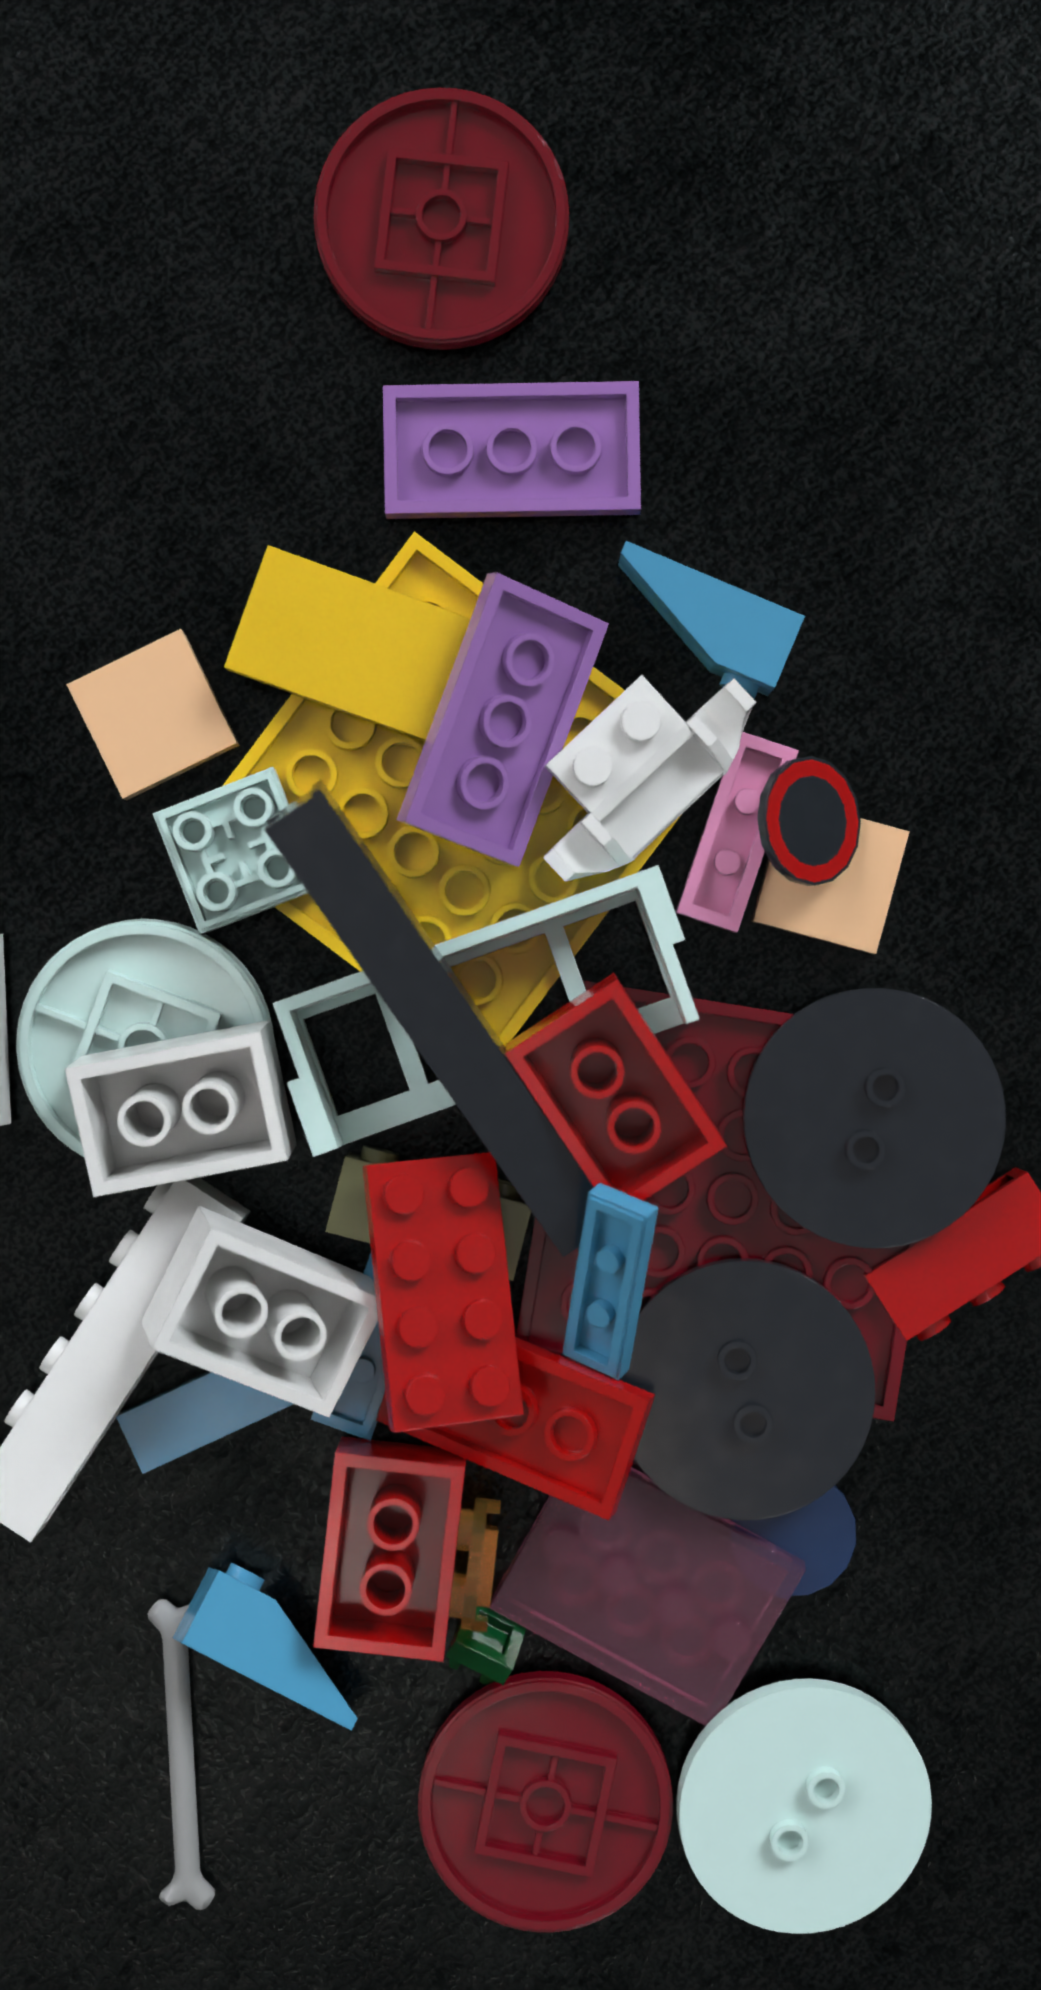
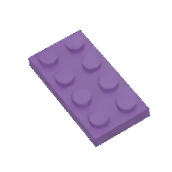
M639 381L383 385L386 519L640 515Z
M497 572L487 573L396 820L508 865L519 867L553 777L545 765L564 747L609 623Z

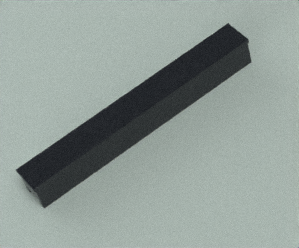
M319 780L312 785V790L267 819L268 826L264 828V831L563 1257L580 1247L588 1192L594 1188L504 1054L505 1046L324 783Z

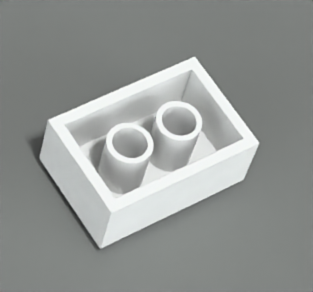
M271 1020L84 1055L65 1068L93 1197L287 1161L297 1145Z
M198 1205L141 1323L151 1349L330 1417L378 1321L375 1285L370 1276Z

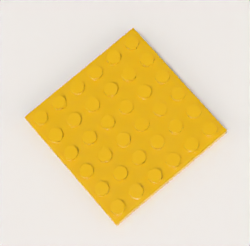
M415 531L375 583L469 618L473 614L483 586L481 581ZM595 667L592 668L564 747L625 691ZM291 694L223 784L225 786L274 767L290 805L312 790V785L321 780L434 945L638 873L679 819L678 817L634 861L608 872L565 882L543 857L588 813L553 776L520 866L508 865L396 820L425 741ZM309 893L275 906V908L360 972L363 971ZM608 911L564 926L574 957ZM545 933L450 967L504 1046L513 1039L560 976Z

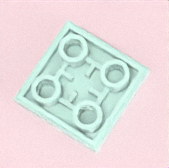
M274 767L153 813L199 934H206L308 894L264 831V828L268 826L267 819L289 805Z

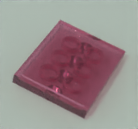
M631 1467L617 1512L609 1521L549 1495L494 1592L489 1608L706 1726L727 1706L804 1575L806 1567L804 1560L728 1519L699 1512L678 1502L658 1487L646 1474Z

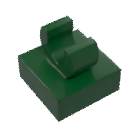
M471 1595L462 1610L446 1657L450 1658L449 1667L457 1670L460 1664L481 1674L480 1683L487 1685L494 1680L504 1685L513 1671L528 1623Z

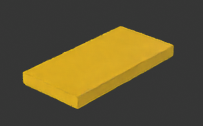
M268 545L224 667L233 673L426 741L471 618Z

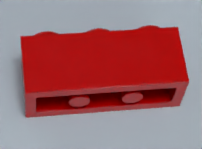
M1015 1167L987 1185L977 1201L950 1226L930 1237L920 1240L909 1248L905 1247L873 1267L870 1273L867 1274L865 1272L863 1274L906 1341L914 1336H917L918 1340L921 1341L936 1335L951 1323L948 1315L969 1301L972 1306H978L994 1298L1005 1288L1002 1280L1022 1267L1026 1272L1041 1267V1192L1027 1171Z

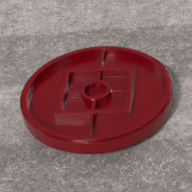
M440 87L420 89L400 94L374 106L349 126L339 138L322 168L314 200L315 237L322 264L334 290L353 314L366 325L392 340L414 347L436 350L461 349L490 341L508 332L529 316L545 298L560 271L567 246L569 228L568 195L562 172L552 150L538 131L519 113L489 96L473 91Z
M534 1671L509 1676L504 1685L496 1681L488 1684L465 1699L447 1717L433 1738L425 1757L418 1794V1816L424 1846L434 1868L447 1887L463 1903L485 1918L503 1926L530 1932H561L585 1927L604 1919L627 1904L644 1887L657 1868L668 1842L673 1816V1795L670 1774L660 1743L642 1715L628 1701L608 1687L586 1677L557 1671Z

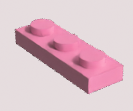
M742 732L740 746L728 772L720 778L675 913L733 933H738L765 852L761 845L757 822L760 795L770 775L786 761L796 759L799 750Z

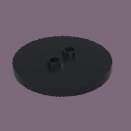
M862 988L843 991L819 999L796 1012L772 1034L762 1048L748 1078L744 1095L743 1130L750 1161L765 1190L789 1217L804 1228L828 1240L853 1247L890 1248L903 1246L923 1240L950 1226L977 1201L987 1187L997 1167L1004 1143L1006 1107L1003 1089L993 1061L981 1041L969 1027L944 1007L921 996L900 990Z
M735 1258L713 1261L692 1268L662 1286L640 1309L630 1368L619 1379L656 1394L635 1455V1459L642 1470L658 1487L678 1502L711 1516L733 1520H761L778 1517L796 1511L828 1492L848 1472L857 1459L868 1436L875 1406V1376L872 1360L861 1331L846 1308L830 1291L810 1276L786 1265L762 1259Z

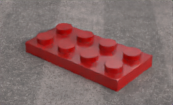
M490 1152L362 1166L389 1430L392 1432H402L524 1415L496 1160Z
M515 1337L524 1415L402 1431L609 1521L617 1512L656 1394L622 1380H616L588 1366ZM385 1391L376 1421L389 1426Z

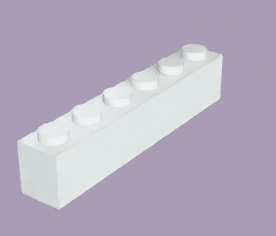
M199 1177L157 1185L144 1206V1209L152 1213V1216L139 1235L129 1230L121 1240L109 1260L110 1263L118 1267L105 1288L97 1283L91 1287L74 1313V1316L82 1320L77 1331L70 1341L62 1336L59 1337L39 1367L40 1370L48 1374L35 1394L26 1389L4 1420L6 1424L12 1427V1430L0 1447V1523L29 1542H32L46 1526L116 1416L159 1353V1351L151 1349L141 1320L198 1205L242 1224L251 1212Z

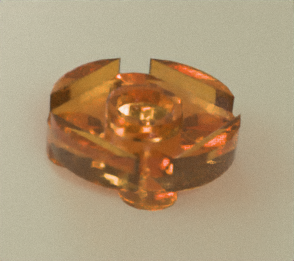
M476 1497L474 1509H461L456 1550L469 1551L467 1574L454 1573L449 1610L450 1618L462 1619L461 1630L487 1633L488 1616L476 1615V1607L490 1608L498 1526L486 1525L487 1513L500 1514L501 1500Z

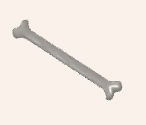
M159 1599L150 1608L148 1619L160 1631L163 1641L175 1862L174 1876L171 1882L161 1891L159 1898L168 1906L185 1901L196 1910H204L213 1900L215 1890L202 1876L200 1870L188 1646L172 1638L189 1605L178 1608L166 1599Z

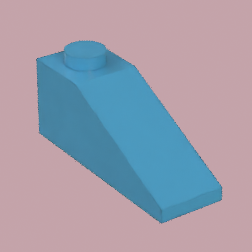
M626 541L621 551L618 566L708 671L722 677L719 685L723 688L731 680L735 679L753 699H755L757 692L768 696L778 682L805 616Z
M230 1563L226 1573L209 1567L172 1638L352 1731L357 1721L356 1715L277 1601L260 1592L265 1580L233 1563Z

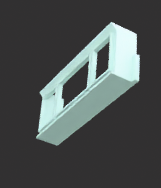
M658 865L435 945L448 965L452 967L545 933L570 1002L585 992L586 989L564 926L636 901L670 996L667 999L641 1007L638 1010L654 1034L699 1019L673 944L684 941L685 938ZM363 971L273 1003L299 1078L289 1081L287 1084L313 1157L337 1149L344 1144L456 1105L440 1080L428 1083L416 1046ZM376 994L410 1090L338 1116L304 1019Z

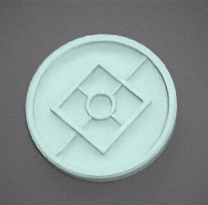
M159 919L124 920L96 928L76 938L58 951L38 973L29 988L19 1016L16 1041L18 1068L27 1096L38 1116L61 1142L84 1157L65 1068L78 1058L94 1053L271 1020L263 994L255 979L243 963L221 943L207 934H199L198 930L176 922Z
M792 1679L768 1684L744 1694L722 1709L705 1726L689 1750L680 1774L676 1796V1815L682 1845L691 1869L708 1894L727 1911L747 1923L763 1929L793 1934L817 1933L843 1927L863 1918L884 1904L899 1890L916 1866L924 1849L931 1821L932 1799L927 1770L917 1747L904 1726L884 1705L866 1693L842 1683L821 1679Z

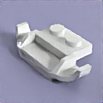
M641 675L545 765L546 769L588 813L543 857L546 862L567 882L608 872L634 861L650 843L728 772L739 749L742 732L756 701L733 679L685 722L645 677Z

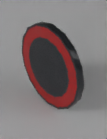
M813 756L788 760L770 775L760 795L757 822L761 845L772 866L787 880L805 886H816L834 881L850 865L858 848L861 826L857 797L846 776L831 762Z

